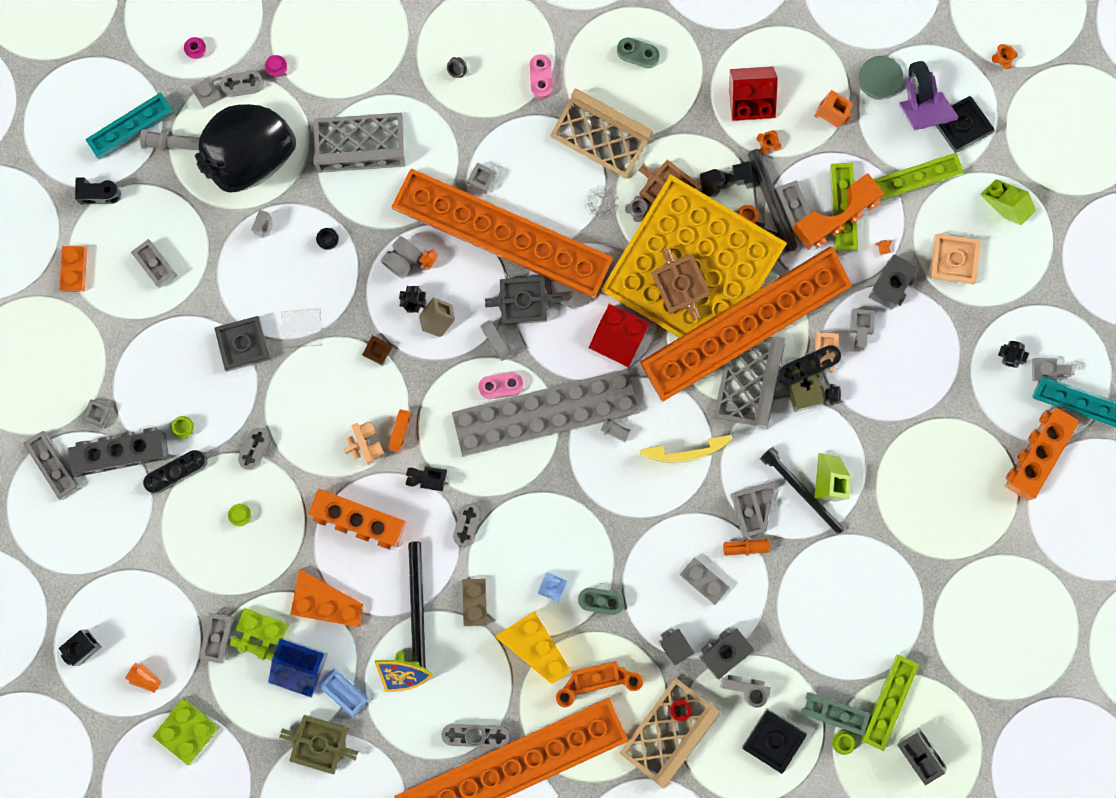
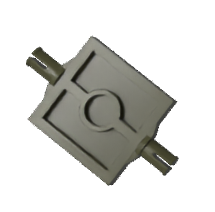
M305 714L296 732L282 728L279 738L292 741L290 762L333 775L336 773L338 763L342 757L356 761L359 751L346 748V737L349 727Z

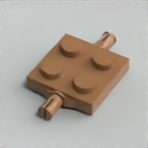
M668 159L655 171H652L644 163L638 170L648 178L647 184L639 192V195L651 205L670 174L698 191L702 188L699 183Z
M667 247L666 251L662 249L661 252L666 263L661 268L651 272V275L669 314L680 309H688L692 321L696 320V317L697 319L701 318L696 304L700 300L711 296V293L693 254L674 259L670 247Z

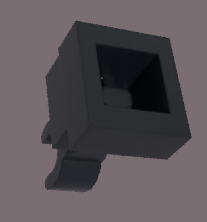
M747 161L732 165L734 174L725 173L726 181L720 186V189H725L734 182L738 186L745 184L747 189L756 187L751 162Z

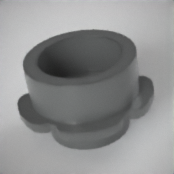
M452 57L447 63L449 75L453 78H462L467 73L466 62L461 57Z

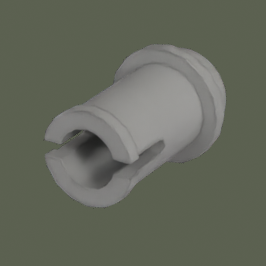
M605 419L600 430L604 432L603 435L606 436L608 434L625 443L631 429L612 422L613 419Z

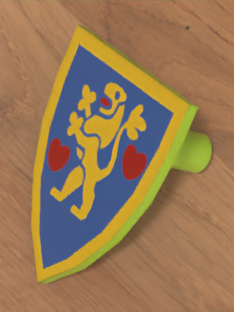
M402 651L396 652L395 660H375L374 662L385 692L416 688L427 682L433 673L419 666L418 661L405 662V653Z

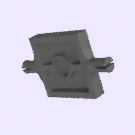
M544 276L500 279L498 298H485V308L499 307L502 325L547 322L549 303H562L561 293H547Z

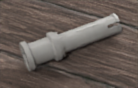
M142 129L140 147L141 149H146L147 147L160 148L161 151H165L168 148L199 151L200 137L171 135L166 131H161L160 133L148 132L147 129Z

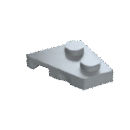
M774 482L730 494L743 538L767 531L768 515L772 504L771 498L775 487Z

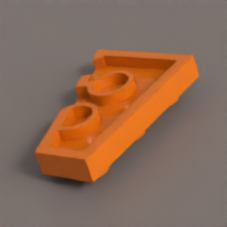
M299 569L290 615L360 627L363 603Z

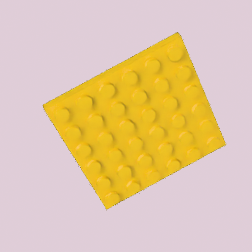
M670 174L601 291L668 332L681 337L759 290L787 243ZM670 247L674 259L693 254L711 293V296L700 300L696 304L701 318L697 319L696 317V320L692 321L688 309H680L669 314L651 275V272L661 268L666 263L661 252L662 249L666 251V248Z

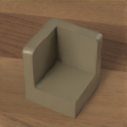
M433 297L419 315L422 331L442 337L455 321L452 304Z

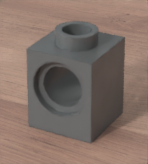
M671 627L661 634L662 639L658 642L673 665L676 666L695 653L680 629L673 630Z

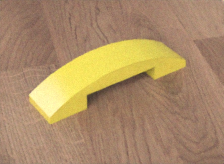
M732 436L709 438L706 441L707 448L665 455L664 446L641 449L639 452L641 457L656 462L686 463L714 454L732 440Z

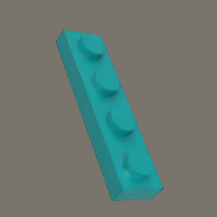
M160 92L85 140L95 156L100 160L140 135L142 129L148 130L175 112Z
M1044 376L1040 377L1032 394L1033 399L1116 427V401Z

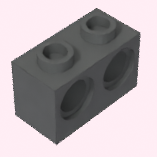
M920 727L899 740L897 746L925 786L946 773V764Z

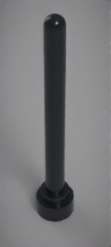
M773 446L768 449L759 459L765 465L773 466L837 534H841L844 530L842 525L779 460V452Z

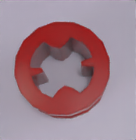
M677 700L672 703L670 714L675 720L683 722L690 717L691 707L686 701ZM682 704L687 707L685 709L687 714L677 717L675 715L677 711H674L675 707H681Z

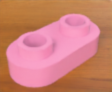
M538 54L530 60L529 64L531 92L538 99H546L553 91L552 66L550 59L546 55ZM542 62L544 66L538 67L537 63ZM540 83H544L546 85L544 88L538 87Z
M514 372L485 376L479 382V393L486 399L515 396L523 389V379ZM515 380L516 385L509 387L508 381ZM492 383L494 388L488 391L485 389L486 384Z

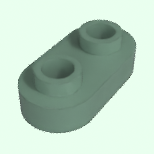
M626 37L621 39L617 45V55L623 61L647 69L653 68L658 64L659 50L651 44ZM626 45H629L632 47V49L626 50L624 47ZM650 52L653 56L646 57L645 53Z
M585 588L578 596L580 607L586 611L616 615L624 607L623 597L614 591ZM587 595L593 596L594 601L592 604L585 602ZM610 599L616 600L617 604L614 608L608 606Z

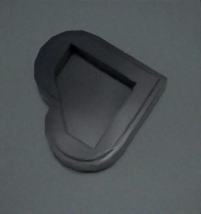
M712 169L700 174L703 194L708 197H716L719 194L720 186L726 180L724 171Z

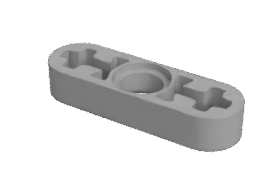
M451 723L444 727L441 737L443 742L449 746L500 748L508 743L510 733L502 725ZM451 728H455L456 733H463L462 728H467L465 732L466 742H461L462 737H455L454 741H450V737L446 736V732H449ZM472 729H479L483 735L481 741H471L469 732ZM485 729H490L489 734H496L497 730H502L501 732L503 735H506V739H502L501 743H497L495 738H489L490 743H485Z

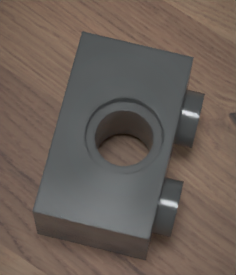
M893 254L888 259L868 297L891 310L897 305L901 306L907 296L904 293L907 286L911 287L917 278V275L914 274L917 266ZM890 279H896L899 282V288L893 287Z
M728 627L718 635L721 638L715 644L709 642L700 650L702 654L699 658L718 680L755 651L738 628L731 630ZM723 645H728L731 649V654L727 658H722L719 654V650Z

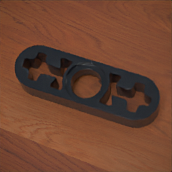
M825 346L782 366L778 371V380L785 386L794 385L835 366L841 359V352L836 346ZM827 351L830 354H835L833 362H831L830 359H827L820 364L819 359L823 358L827 354ZM809 359L815 363L814 371L808 372L804 369L803 362ZM795 364H798L799 373L792 376V381L789 378L783 377L786 369L788 372H792L797 369Z
M198 450L187 452L147 474L143 480L144 488L148 492L155 494L165 491L203 470L207 465L206 455ZM194 455L198 458L201 457V460L198 461L199 465H189L187 468L190 471L187 472V469L185 465L182 464V461H184V463L189 464L193 461ZM175 465L181 468V475L178 478H172L169 473L171 467ZM165 476L166 479L169 480L168 483L166 480L158 482V488L153 486L150 487V484H152L153 477L155 479H161Z

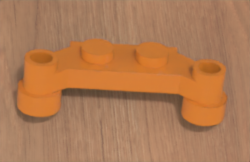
M617 661L574 670L571 672L572 676L565 686L556 693V702L559 706L566 708L573 704L574 697L577 694L620 684L625 685L630 691H638L643 686V678L636 672H630L618 666ZM636 677L637 683L633 686L630 685L629 679ZM563 693L569 694L567 701L561 700L560 696Z

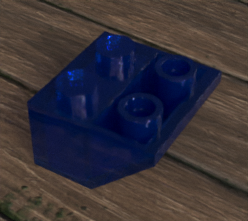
M280 638L271 661L268 683L313 698L328 653L287 638Z

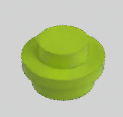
M179 416L173 420L171 431L177 438H188L194 432V423L189 417Z
M235 504L228 511V519L235 526H245L251 520V510L245 504Z
M839 731L833 736L832 747L837 753L847 755L855 749L856 741L851 733Z

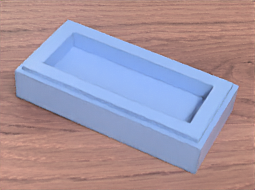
M335 668L318 686L352 717H355L369 700L367 696Z

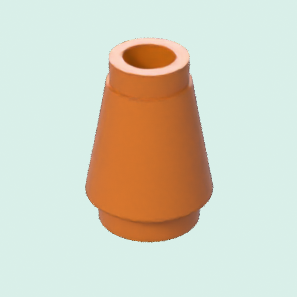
M136 662L125 677L129 681L128 684L153 693L157 691L162 683L142 663L139 665Z

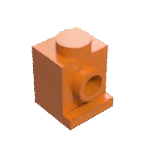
M830 90L820 102L814 117H821L838 128L841 124L845 125L851 118L852 113H850V110L854 103L835 91Z

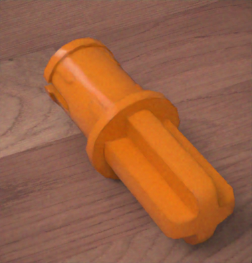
M745 538L744 541L723 543V553L726 556L742 554L749 556V554L770 552L769 539L748 540V538Z

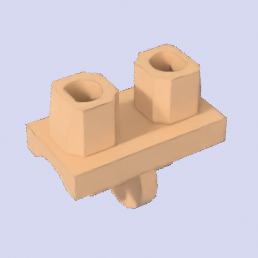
M369 422L361 425L355 423L351 425L358 443H355L353 436L346 438L349 446L343 449L345 454L352 453L354 460L361 457L358 451L361 449L368 465L375 463L374 459L379 458L385 453L380 442L370 446L367 444L366 438L377 434L373 423Z

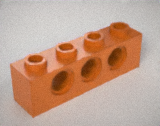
M1057 407L1048 411L1045 410L1039 418L1041 424L1037 430L1034 429L1028 437L1030 443L1026 449L1023 448L1016 459L1019 462L1015 468L1009 470L1005 477L1008 481L1004 487L1027 501L1036 499L1080 422ZM1048 428L1054 431V439L1048 436ZM1037 447L1043 450V458L1037 456ZM1026 467L1031 468L1033 472L1031 478L1025 474Z
M321 489L317 490L308 515L314 517L313 522L326 526L327 522L332 523L337 531L347 534L348 530L357 533L356 538L369 542L370 538L378 540V546L389 550L391 546L398 547L407 523L405 520ZM339 506L341 515L333 519L330 516V511L333 507ZM356 514H360L363 518L362 524L358 527H354L351 523L352 517ZM382 522L384 524L383 533L375 535L373 532L374 524Z

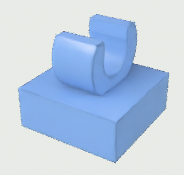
M546 572L537 594L559 602L567 580Z

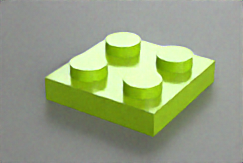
M182 698L152 737L189 766L220 726L185 698Z

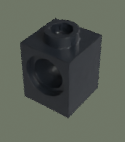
M88 629L79 630L58 649L61 651V658L66 664L80 666L102 646ZM77 643H80L82 646V653L79 656L74 651Z

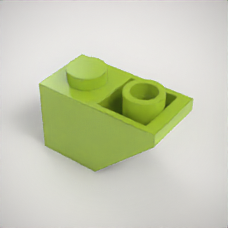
M997 179L981 193V196L1004 219L1018 225H1022L1036 211L1028 191Z
M818 453L815 499L832 502L849 499L851 476L842 459L838 456Z

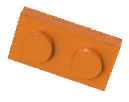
M62 246L59 288L62 292H85L87 248L85 246Z

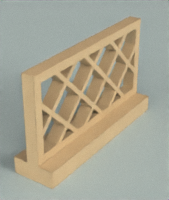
M575 88L550 137L627 179L647 142L652 137L653 130ZM573 104L582 109L583 117L570 119L569 111ZM593 117L601 119L603 127L590 131L587 119ZM585 120L588 132L575 135L572 123ZM570 124L573 136L562 138L556 135L560 127ZM614 127L619 129L622 138L609 141L606 130ZM604 131L607 142L594 146L591 134ZM623 132H625L626 134H628V135H630V136L624 137ZM589 135L592 147L585 149L578 147L576 138ZM635 138L642 142L638 150L628 152L625 140ZM574 139L575 145L569 141ZM623 141L626 153L613 156L610 145ZM608 146L611 157L603 160L598 158L595 149ZM593 150L594 155L591 154V153H589V152H587V151ZM635 154L633 159L631 160L629 155ZM627 156L629 166L623 172L616 168L615 159Z
M674 678L619 754L665 789L721 712L678 679ZM676 685L684 690V701L688 704L699 701L706 707L701 715L692 717L690 715L687 719L689 720V732L686 735L678 736L675 726L677 720L671 716L672 719L658 721L657 710L661 706L670 705L671 707L673 703L671 691ZM688 694L695 699L688 700ZM668 697L669 703H663ZM655 716V722H649ZM691 719H697V721L692 726ZM672 722L674 736L660 738L659 724ZM656 724L657 738L644 740L643 729L647 725ZM640 735L641 741H635L637 737ZM677 738H683V740L678 745ZM675 739V751L672 754L663 755L661 741ZM658 741L660 755L646 757L645 743ZM642 743L643 758L634 759L626 753L632 744ZM663 757H669L667 762L664 764ZM660 758L662 768L655 776L648 770L647 760ZM644 760L645 767L638 761Z

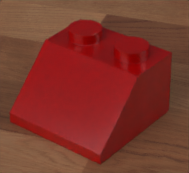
M608 304L588 349L629 368L650 323Z

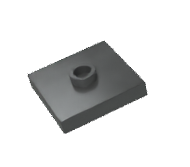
M259 316L214 327L226 372L270 360Z

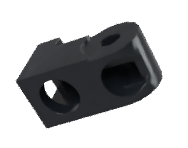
M76 177L75 200L81 205L114 204L121 199V190L110 180H105L101 183H90L85 177Z

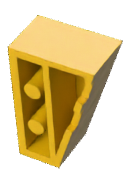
M535 611L495 635L498 640L551 684L572 672Z

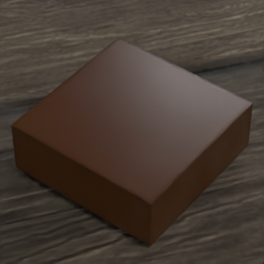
M372 335L362 356L383 366L393 345Z

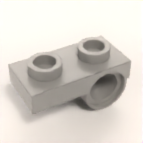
M728 675V679L721 678L720 687L744 692V700L748 705L760 708L766 704L771 687L765 686V681L751 679V683L741 682L742 677ZM754 690H759L761 693V699L757 703H752L750 700V694Z

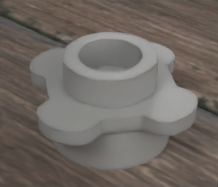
M635 196L634 200L625 206V212L630 213L635 222H641L642 217L647 214L651 206L647 205L641 196Z

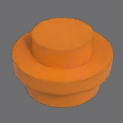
M431 249L430 252L424 251L419 259L422 263L420 268L423 269L425 267L429 270L438 257L434 253V249Z

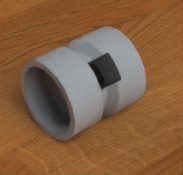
M399 236L392 245L393 251H387L380 261L391 272L404 279L411 270L410 264H415L423 254L410 241Z

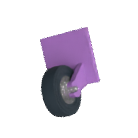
M924 61L911 63L909 66V77L906 78L908 100L899 102V106L913 129H925L930 126L958 120V115L943 92L937 91L935 75L929 71L927 64Z

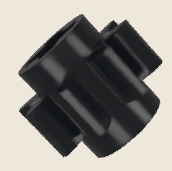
M407 285L406 290L399 293V306L403 307L407 313H419L420 307H426V292H422L419 286Z
M1009 341L1008 345L1004 344V346H1001L998 356L1003 357L1002 364L1018 368L1019 364L1023 365V363H1026L1029 352H1025L1026 346L1017 341Z

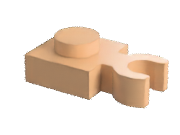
M815 333L814 351L828 345L838 348L839 334ZM827 351V354L820 359V364L827 359L833 362L831 357H835V354H830ZM835 366L829 368V373L834 371Z

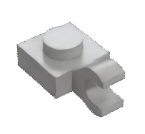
M854 308L851 310L850 332L856 333L855 350H864L866 348L867 334L872 335L874 333L876 311Z
M1033 358L1032 381H1039L1041 376L1057 381V376L1071 377V375H1075V365H1057L1058 359Z

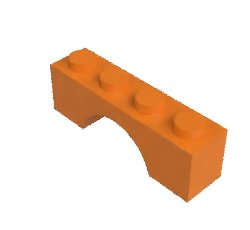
M869 173L852 183L846 190L847 207L843 213L836 216H824L813 211L795 224L792 230L807 250L813 247L816 249L820 248L827 242L826 238L833 234L835 237L845 229L844 225L849 221L852 224L863 217V211L866 209L872 211L881 204L880 199L884 193Z

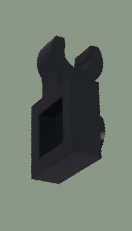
M425 466L423 471L410 467L407 469L406 476L411 477H407L405 485L413 487L420 483V488L443 491L447 470Z

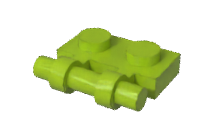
M244 608L236 628L237 631L244 633L243 638L233 637L230 646L238 648L237 651L249 652L257 655V658L263 661L265 659L274 661L277 653L269 650L271 644L281 646L289 624ZM252 636L264 640L261 647L250 643Z

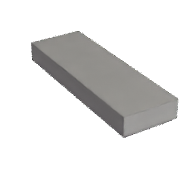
M41 431L23 443L59 500H63L81 488L45 431Z

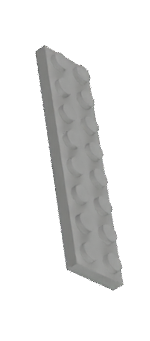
M628 369L454 411L452 416L462 457L603 423L605 419L615 420L635 415L639 411Z

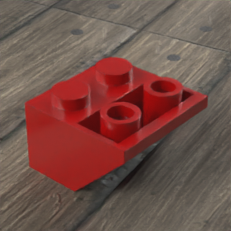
M773 66L729 69V97L732 121L776 118L778 77Z

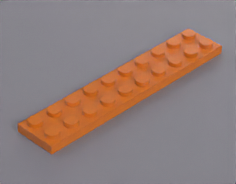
M412 168L409 170L391 206L392 210L593 299L596 298L614 259L612 256Z
M828 247L641 360L640 364L660 401L664 402L852 287V284L834 247Z
M608 697L395 795L394 798H507L620 746L629 740Z

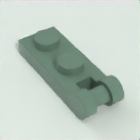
M810 692L806 693L805 699L807 701L805 708L802 707L801 715L864 736L871 713ZM816 702L822 704L820 713L813 711Z

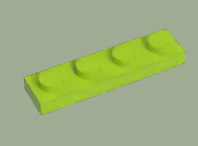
M956 152L873 180L884 193L880 199L881 202L961 176L964 171Z
M853 163L830 164L832 216L839 215L846 210V190L854 183ZM849 221L844 225L845 229L834 237V249L836 252H857L858 250L857 221L853 224Z
M896 654L869 718L865 734L861 737L860 741L882 751L885 750L920 664Z

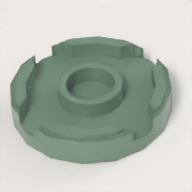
M887 56L870 58L863 64L859 72L861 90L868 97L875 100L893 97L903 83V72L900 65L894 59Z

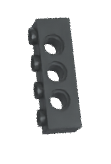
M157 427L143 429L144 433L140 434L125 432L120 434L121 437L112 439V436L98 438V442L94 443L89 441L76 442L74 447L68 448L72 475L81 477L169 459L165 432L157 430ZM144 441L146 444L145 449L142 452H138L137 445ZM121 445L123 452L120 456L116 457L115 449ZM99 450V459L93 461L92 454L94 451Z

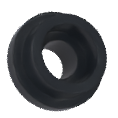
M323 228L317 233L316 241L320 248L331 250L337 246L339 236L334 229ZM327 236L332 237L329 243L324 242V238Z
M830 384V387L825 390V400L830 403V406H835V404H840L841 388L840 386H835V384Z

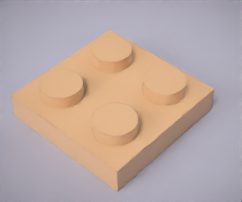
M935 234L929 279L969 285L976 284L981 240Z

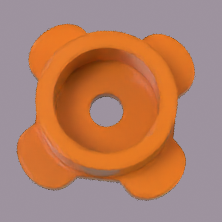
M1000 44L997 47L998 51L991 58L992 62L999 63L1004 69H1010L1012 61L1017 58L1018 53L1011 46Z
M774 130L764 134L760 133L756 137V140L760 143V152L762 154H767L773 150L779 151L781 148L778 133Z

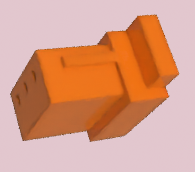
M881 240L875 243V246L878 245L880 255L891 253L890 243H892V240Z

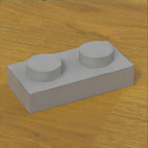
M797 180L775 189L791 230L797 222L810 214Z
M147 239L131 251V254L158 288H161L177 276L176 272L150 239Z
M695 557L679 574L714 605L730 588Z
M209 613L199 659L224 663L234 617Z

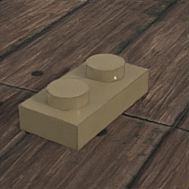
M463 579L464 626L487 625L486 579Z

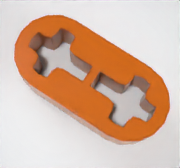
M399 410L388 450L397 453L401 452L411 419V411Z

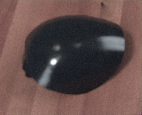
M238 104L228 106L219 111L207 123L199 139V153L195 154L194 157L200 172L207 179L211 178L221 190L228 193L240 192L254 188L271 178L294 152L296 138L286 121L273 110L260 105Z

